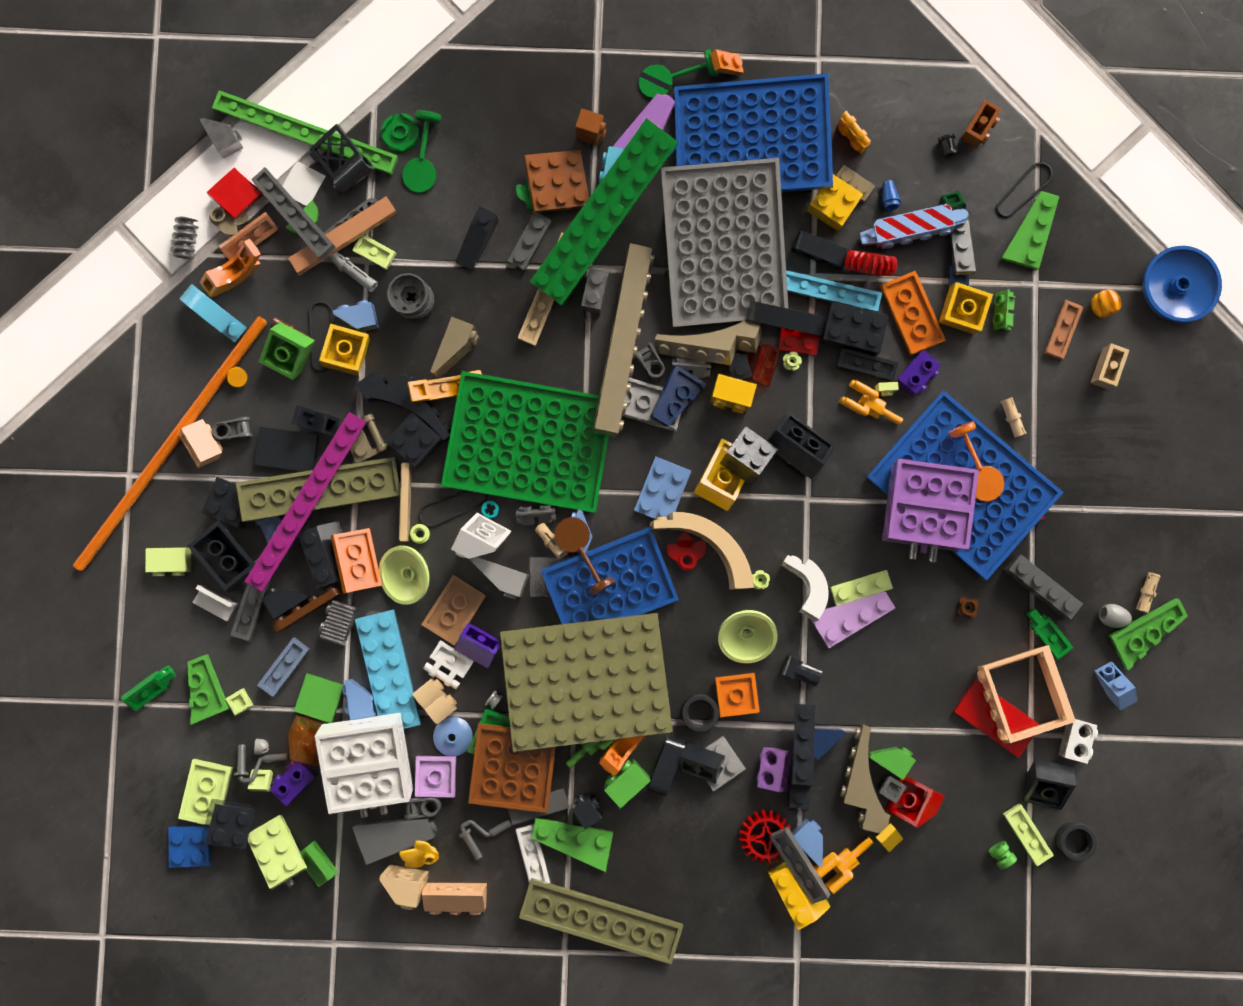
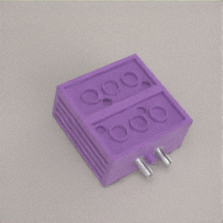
M897 459L892 463L882 541L911 545L909 559L913 558V560L916 559L918 546H921L920 553L927 554L929 547L931 548L929 562L933 561V563L936 562L938 549L956 552L969 550L979 470Z

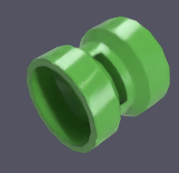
M1005 841L995 844L989 850L990 855L997 860V865L1000 869L1010 867L1017 860L1014 853L1008 850L1009 846Z

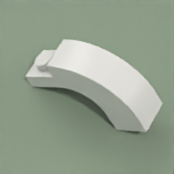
M788 555L781 566L798 575L807 587V598L799 612L817 622L823 614L828 601L826 578L820 568L810 559L805 564H802V561L796 556Z

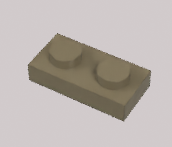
M845 165L842 166L836 175L863 194L860 199L862 203L865 202L875 187Z

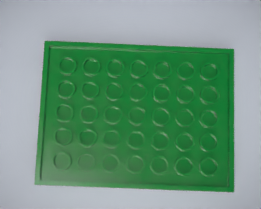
M462 371L441 486L596 513L609 436L592 433L599 395Z

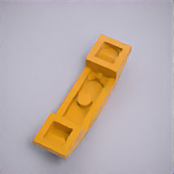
M481 370L472 371L471 373L481 374ZM461 375L428 381L424 379L408 382L411 401L423 402L456 397L458 395Z

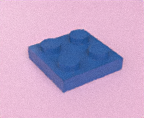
M205 825L168 827L169 868L211 865V845L205 844L202 839Z

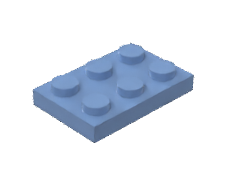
M655 456L634 511L653 519L655 517H667V520H669L668 514L676 511L691 470Z

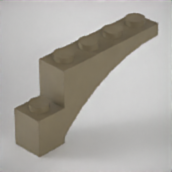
M742 321L723 330L699 335L670 336L657 334L655 347L657 353L661 355L731 365L737 350L756 353L762 338L761 323Z
M860 724L859 728H856L854 732V739L856 741L854 747H851L849 752L851 761L850 765L846 766L844 772L846 781L845 785H842L840 788L839 797H841V801L845 804L863 808V811L859 812L857 822L862 829L881 833L888 826L890 815L883 810L871 781L868 762L871 727Z

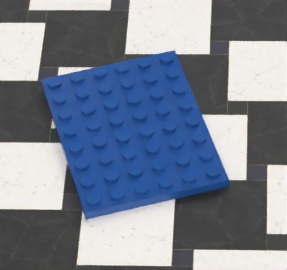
M828 73L674 87L676 141L679 142L676 147L677 166L779 158L781 192L833 188Z
M943 390L866 478L888 496L892 463L897 459L977 469L963 436L951 438L948 433L963 424L974 421L976 428L967 433L981 466L994 467L1002 474L1004 489L999 497L991 501H982L975 497L969 550L951 552L986 581L1064 492Z

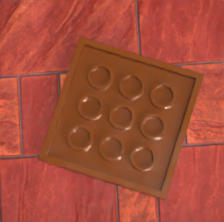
M479 723L469 803L548 813L556 747L513 752L510 727Z

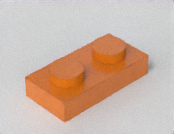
M714 50L710 53L715 71L736 76L744 73L742 60L738 54L721 50Z

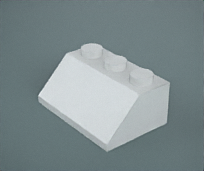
M476 513L460 529L451 550L455 551L458 556L468 559L495 552L510 535L511 531Z

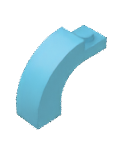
M193 284L180 297L182 302L233 342H236L247 328Z

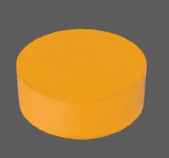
M233 367L227 373V380L230 385L241 387L247 382V374L242 368Z

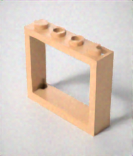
M1049 645L977 667V677L983 683L985 689L984 697L990 704L992 709L990 714L992 719L996 721L998 727L997 734L1003 743H1012L1076 722ZM1037 655L1059 719L1011 734L989 670Z

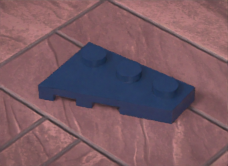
M673 366L650 418L664 426H669L690 401H693L697 397L696 395L708 384L679 366Z

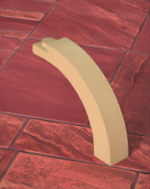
M684 512L668 514L669 520H667V517H655V520L650 522L652 530L685 531L706 541L717 552L724 563L730 590L754 588L750 566L742 549L729 533L714 522L704 517Z

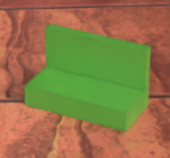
M313 841L300 851L307 866L305 870L318 887L338 873V870L316 841Z

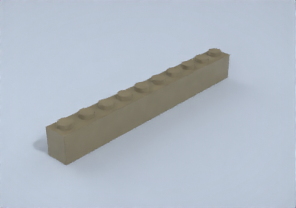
M630 243L626 251L592 433L616 437L618 432H622L624 421H621L622 413L625 414L627 402H624L625 395L629 394L631 386L628 383V378L632 376L634 365L631 362L637 353L635 340L639 339L641 332L638 324L643 319L644 310L641 308L642 303L646 302L648 294L645 291V286L649 285L651 278L648 270L649 267H652L654 256L651 255L652 248Z

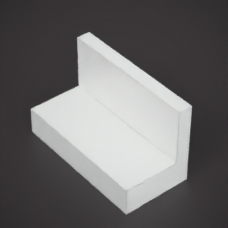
M197 585L196 589L199 592L193 603L223 620L229 621L238 603L205 585Z

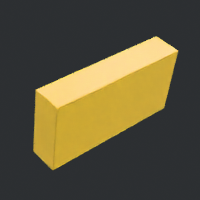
M891 823L876 837L888 852L903 840Z

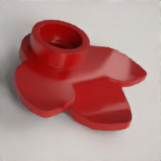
M683 532L679 536L677 545H667L669 557L677 561L678 566L685 571L693 569L697 560L704 556L706 550L704 540L694 543L687 532ZM685 557H688L690 559V563L688 565L683 563V559Z

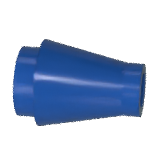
M887 180L882 183V206L885 210L892 211L900 207L901 199L894 186V181Z

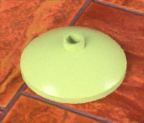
M408 546L391 548L383 555L379 565V573L385 593L393 601L406 605L415 603L423 598L429 586V570L423 557L416 550Z
M753 610L740 611L732 614L722 623L718 632V642L722 652L731 660L739 663H754L766 658L774 650L777 643V630L773 621L765 614Z

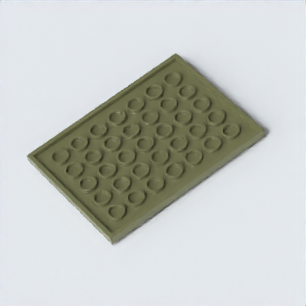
M658 613L500 632L513 752L673 732Z

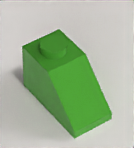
M897 747L868 752L869 758L902 780H904L916 761L911 757L913 753L904 747L901 750Z

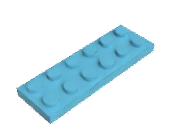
M390 610L355 619L377 715L401 713L403 729L421 725L417 702L412 695L414 690L395 611Z

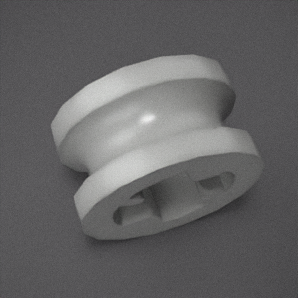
M494 691L485 705L491 706V710H493L503 696L497 695V691Z

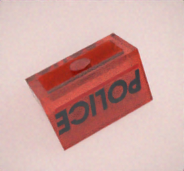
M759 343L756 353H748L747 360L752 378L745 380L755 381L763 386L770 387L781 350L770 344Z

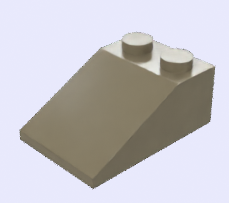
M451 317L430 371L436 379H440L471 351L472 346H476L479 336L474 325Z

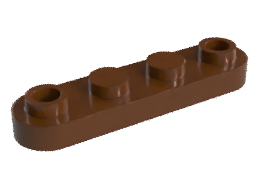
M329 586L324 590L325 594L320 597L318 595L313 596L307 600V605L295 607L286 618L281 616L274 620V625L272 626L276 634L297 623L342 595L343 590L340 586Z

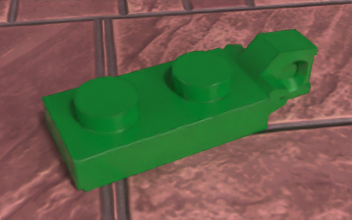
M1031 609L1026 613L1032 621L1030 624L1032 630L1045 646L1049 645L1051 653L1056 660H1059L1073 649V646L1050 617H1047L1045 614L1040 615L1036 609Z
M168 665L161 669L160 672L152 673L121 696L122 701L134 711L139 710L167 689L170 680L176 676L174 669Z

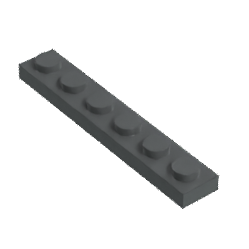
M266 167L251 179L321 260L336 248Z

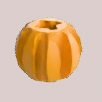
M1114 290L1101 291L1091 300L1092 310L1099 317H1108L1117 313L1122 304L1120 296Z

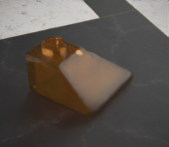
M295 716L288 733L291 760L320 766L315 735L323 723Z

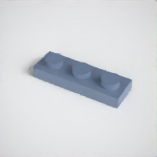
M293 637L257 686L272 697H275L309 652L310 648Z

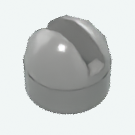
M255 740L254 755L267 753L269 744L266 740Z

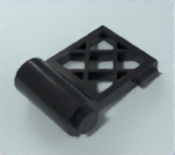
M337 123L310 148L311 153L309 155L316 164L321 163L332 177L333 187L339 194H348L374 170L372 163L362 155ZM336 131L341 135L340 144L332 143V135ZM322 144L327 145V157L321 156L317 151ZM332 145L340 146V158L331 157ZM344 147H350L355 153L350 159L344 158ZM331 159L339 160V169L335 173L331 169Z

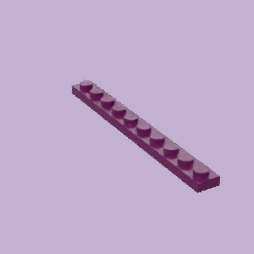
M350 412L348 413L244 582L262 592L264 591L366 425V421Z

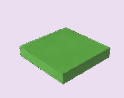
M307 673L294 712L333 723L343 693V684Z

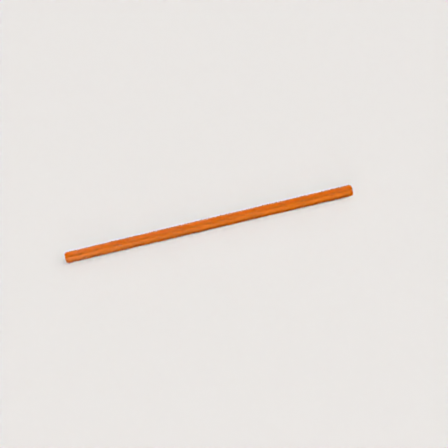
M261 317L256 318L73 564L74 568L84 571L180 442L179 433L181 428L195 422L226 380L228 371L238 364L267 325L266 320Z

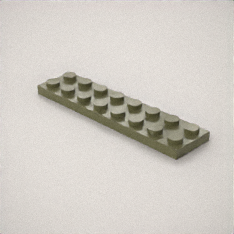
M395 457L341 465L314 510L400 496L401 490ZM313 470L236 482L242 522L286 515Z
M534 878L530 879L519 914L520 919L668 964H672L683 929L682 923Z

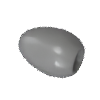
M1107 604L1099 611V619L1109 627L1122 628L1129 625L1132 621L1131 614L1125 608L1116 604Z

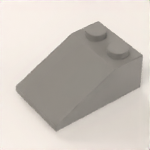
M478 557L470 558L476 567L500 591L505 592L503 596L516 599L517 596L522 597L529 577L528 574Z

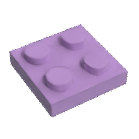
M416 756L415 797H455L456 756Z

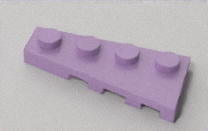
M883 591L827 608L817 622L811 621L827 648H830L895 609V606L887 593Z

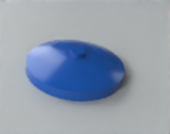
M1179 245L1163 250L1148 263L1143 274L1142 289L1146 302L1158 316L1175 323H1189L1206 316L1217 305L1222 292V277L1217 264L1207 253L1192 246Z

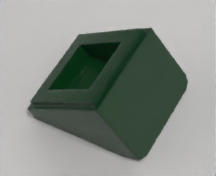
M960 191L941 196L943 205L951 206L952 211L958 209L966 210V202Z

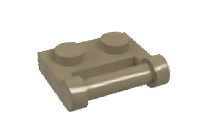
M373 414L364 416L362 420L366 421L377 447L372 449L364 430H362L350 449L356 463L364 462L389 449L379 434L374 423L375 418Z

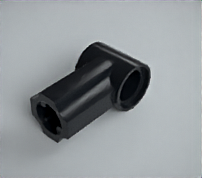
M787 655L780 673L816 687L821 678L822 671Z

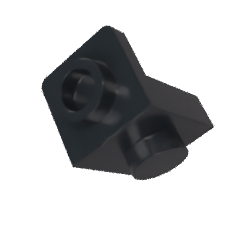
M735 354L731 365H727L731 377L739 380L752 378L746 354Z

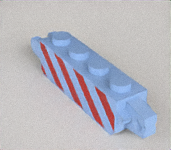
M944 204L878 219L872 229L860 233L862 246L877 245V248L887 249L893 247V244L900 242L904 245L918 238L920 240L930 239L932 235L936 234L945 236L954 231L955 226L965 223L969 213L964 209L952 211L951 206Z

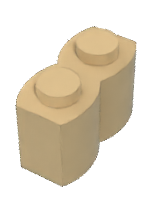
M431 678L412 695L438 725L457 709L455 706L457 702L450 694L447 696L444 693V686L438 679L434 680Z

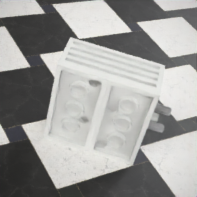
M401 713L321 725L315 735L328 814L360 809L361 817L364 818V816H368L367 808L375 809L377 806H380V812L384 815L388 813L387 805L409 802L413 791V783Z

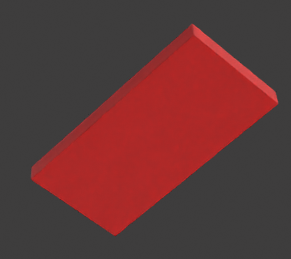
M975 679L953 712L1019 758L1034 736L1012 743H1003L997 734L998 727L996 721L991 717L990 710L992 709L990 704L984 697V686ZM998 695L1011 734L1040 725Z

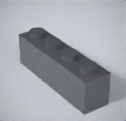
M1021 554L1014 555L1003 569L1005 573L1063 619H1072L1083 605V603Z

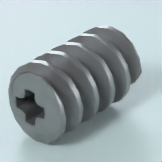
M177 216L174 218L177 224L173 225V229L176 232L172 233V237L175 239L171 240V244L174 247L170 248V252L177 258L192 260L194 256L190 255L189 252H195L196 249L190 247V245L197 244V242L191 238L198 236V234L193 232V230L199 229L198 226L194 225V222H198V220Z

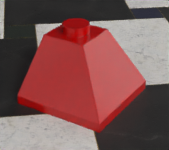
M907 776L904 780L900 778L899 782L907 787L898 802L895 803L890 800L885 810L915 827H920L937 813L945 796Z

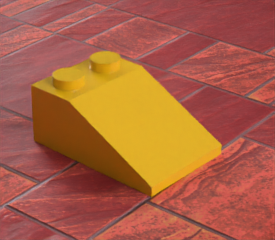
M721 439L693 493L728 511L735 502L744 480L720 464L732 446V443Z

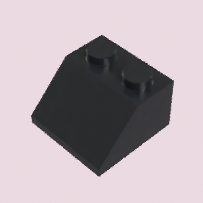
M1034 759L1028 770L1023 802L1062 810L1076 787L1074 767Z

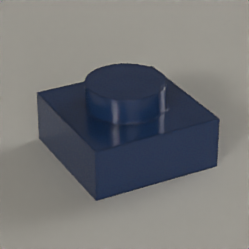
M950 266L948 271V287L956 282L969 286V275H955L954 266Z

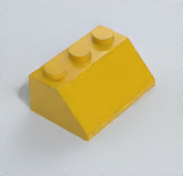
M786 862L768 871L798 930L815 922L830 908L827 899L814 904L810 902Z

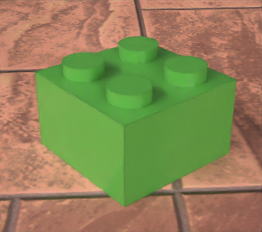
M280 322L270 329L258 362L294 380L303 373L315 340Z
M635 759L631 761L626 760L615 776L611 774L606 778L604 791L621 809L650 782V776Z

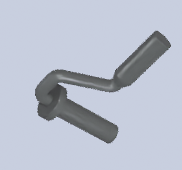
M238 745L237 772L234 773V777L239 778L241 783H252L256 778L262 761L265 763L287 761V753L270 754L260 757L257 760L251 778H245L248 777V772H245L246 745Z
M508 819L490 829L487 833L473 820H467L461 824V832L458 836L459 838L463 837L475 860H478L482 857V854L469 833L471 829H465V827L471 824L485 837H492L511 827L512 823Z

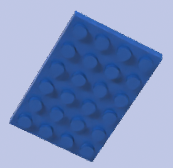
M651 527L585 552L601 580L612 577L615 581L614 585L597 595L591 596L589 593V589L597 582L581 554L541 569L542 576L562 624L642 615L679 600Z

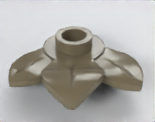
M221 207L213 208L209 214L211 223L219 226L222 233L230 236L235 235L238 232L237 227L242 226L249 219L248 215L243 213L234 220Z

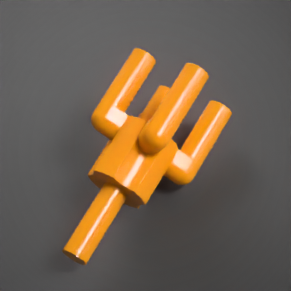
M852 379L849 387L863 394L859 402L856 403L845 397H842L839 401L840 404L859 415H870L875 419L882 415L897 425H900L903 421V418L885 409L886 402L878 398L879 393L857 380Z
M869 837L853 851L850 852L846 848L838 855L831 852L823 859L821 867L818 865L814 866L820 878L832 869L837 873L825 883L833 894L853 878L851 870L860 864L856 858L874 844Z

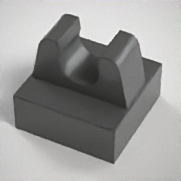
M888 775L878 792L897 803L907 786Z

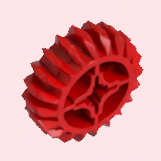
M850 250L847 252V256H845V268L855 272L892 277L897 270V259L893 256Z
M762 809L761 816L755 811L753 812L754 819L749 815L747 816L749 824L742 822L746 830H739L741 834L745 835L739 837L740 842H745L741 845V848L747 849L745 852L746 856L752 854V861L759 857V864H762L764 859H766L767 864H771L770 858H773L777 863L778 859L776 856H781L777 848L770 851L771 844L773 843L770 837H767L766 843L763 838H760L764 837L765 830L768 835L776 832L769 830L767 821L777 824L780 830L786 827L790 829L791 826L789 824L784 825L787 821L785 818L779 820L780 813L778 812L773 817L772 810H769L768 815H766L765 810ZM761 823L760 831L750 835L752 829ZM750 842L762 843L764 852L754 849Z

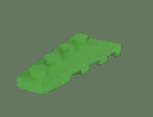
M1043 191L1039 192L1018 231L1002 255L1001 260L1034 270L1039 269L1059 196Z
M1175 598L1108 635L1124 668L1129 671L1138 659H1142L1153 645L1156 646L1166 633H1170L1188 615L1180 599Z
M535 817L532 839L606 872L613 831L592 827L585 830L581 825Z

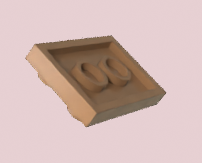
M453 575L421 625L455 646L460 634L466 625L471 622L487 595Z

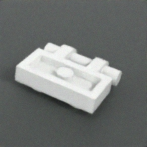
M440 640L430 656L436 663L433 666L427 662L423 669L429 672V675L433 678L437 677L442 680L444 685L457 689L460 682L454 679L455 676L459 675L464 678L474 661ZM442 665L451 670L449 675L439 670Z

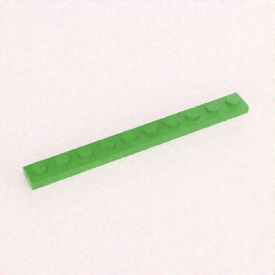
M220 90L212 106L214 111L313 146L328 131ZM334 133L332 135V143L340 144L341 135ZM351 139L362 155L372 163L375 170L389 175L393 174L398 161L397 155ZM322 144L318 149L327 152V145ZM332 145L331 153L340 156V146ZM344 147V158L350 159L355 153L350 147Z

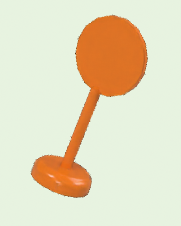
M971 421L948 433L951 438L963 436L977 467L976 470H979L976 498L982 501H991L1002 493L1004 479L999 470L994 467L981 466L967 433L976 428L974 421Z

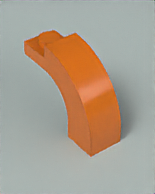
M250 239L245 240L232 259L222 266L204 273L199 283L210 298L234 288L260 265L258 259L261 256L258 248Z
M645 736L616 739L600 759L599 763L603 769L615 776Z

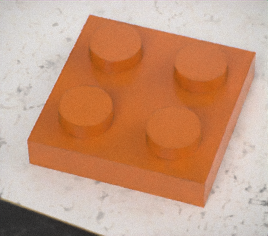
M755 673L715 677L720 717L759 713Z

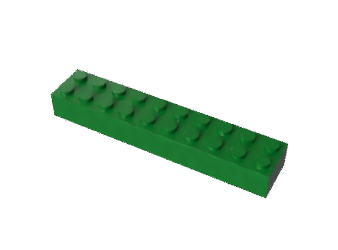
M646 118L530 282L556 302L563 305L676 149L679 142Z

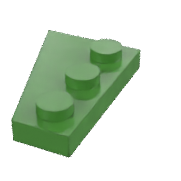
M206 654L187 662L188 683L190 686V724L228 710V703L225 700L226 698L209 655Z

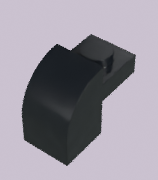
M297 405L291 424L308 431L334 437L340 418Z

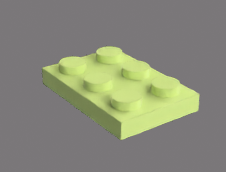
M193 759L178 819L205 824L211 799H226L233 767Z
M283 815L273 818L249 833V845L270 889L277 887L307 869Z

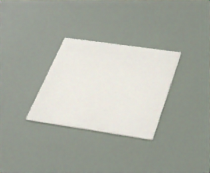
M296 161L283 187L294 200L307 206L313 200L326 176Z

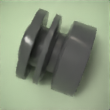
M400 274L392 280L387 290L388 301L391 307L407 319H422L433 309L435 302L433 291L424 280L415 274ZM412 296L416 299L414 302L411 299Z

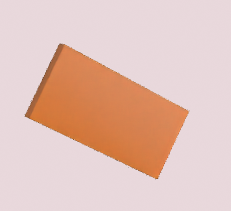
M916 271L879 286L909 356L946 341Z

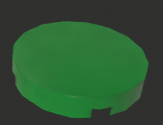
M393 114L384 121L381 127L382 139L385 145L395 152L411 150L419 140L420 130L418 125L407 114Z

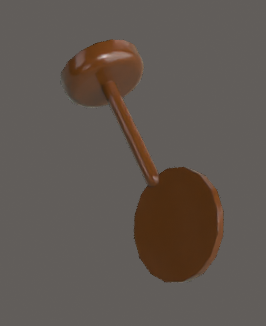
M575 517L563 519L555 529L556 543L567 552H580L597 582L589 589L590 595H597L614 585L615 581L612 577L603 580L599 578L583 550L590 540V531L586 523Z

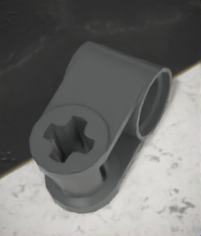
M650 342L647 347L637 351L636 359L650 380L659 381L664 376L665 367ZM658 367L661 369V373L654 375L651 373V369Z
M240 417L216 423L212 428L213 436L223 442L252 438L253 433H250L249 427L250 417ZM226 427L227 434L223 437H220V430Z
M410 797L409 802H404L406 812L404 819L432 817L441 810L442 801L439 797ZM429 801L435 803V811L428 809L427 803Z

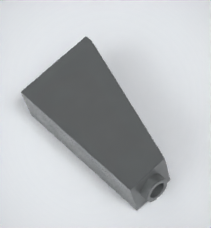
M430 817L410 820L403 818L360 822L352 827L366 865L415 845L416 841L425 842L435 837V832L437 831L434 820H430Z

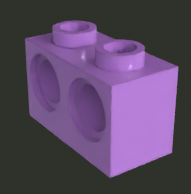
M763 747L760 755L761 765L757 775V787L776 792L788 791L792 760L791 751ZM774 755L776 756V759H777V760H776V763H774V760H773ZM771 775H773L774 778L773 783L771 782Z

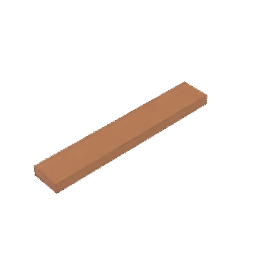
M387 196L326 234L336 248L322 260L309 246L288 259L300 276L390 219L397 212Z

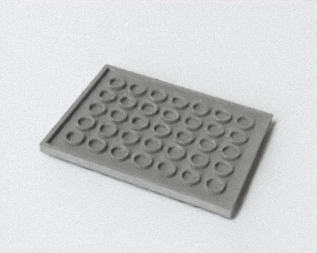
M779 158L661 168L673 327L745 321L750 300L788 308Z

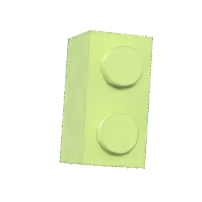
M146 548V572H152V576H165V572H172V576H184V572H191V550L189 548Z

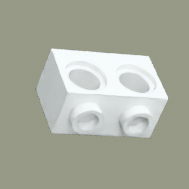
M1075 719L1076 722L1067 724L1065 727L1058 755L1088 764L1093 755V741L1096 740L1098 735L1097 725ZM1084 726L1085 734L1080 736L1079 729ZM1079 745L1080 753L1075 755L1074 749Z

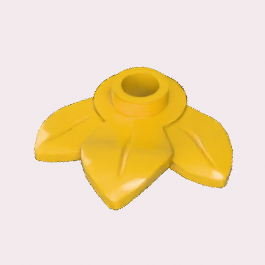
M416 841L414 849L399 852L401 859L405 861L404 866L407 868H419L425 864H433L439 859V853L436 848L424 841Z

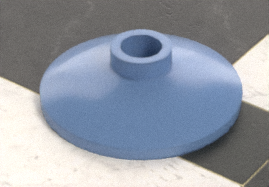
M448 717L442 720L436 726L433 734L436 748L446 756H459L465 753L473 739L469 724L458 717ZM449 734H454L456 739L454 741L449 740Z

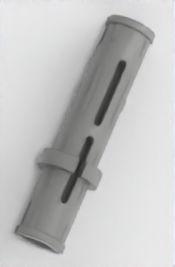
M336 252L327 258L338 267V270L347 273L369 292H373L376 289L378 282L351 263L348 257L345 258Z

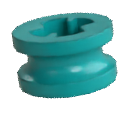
M486 501L482 505L481 511L485 517L492 519L498 516L500 509L494 501ZM491 504L492 507H496V509L493 510V515H490V513L486 514L485 510L488 509L487 505Z

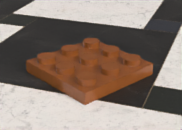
M580 150L524 156L533 213L580 209L589 199Z

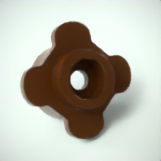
M966 597L960 598V608L957 610L958 615L975 618L979 604L976 599L968 600Z

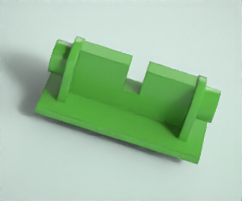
M1009 289L996 292L994 331L1000 329L1011 331L1013 327L1014 314L1008 313V310H1014L1015 296H1013V292H1010Z

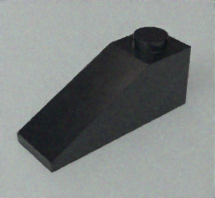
M479 206L458 254L457 264L471 271L474 270L499 222L497 214Z

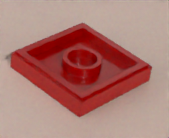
M235 167L206 192L234 220L263 196V193Z

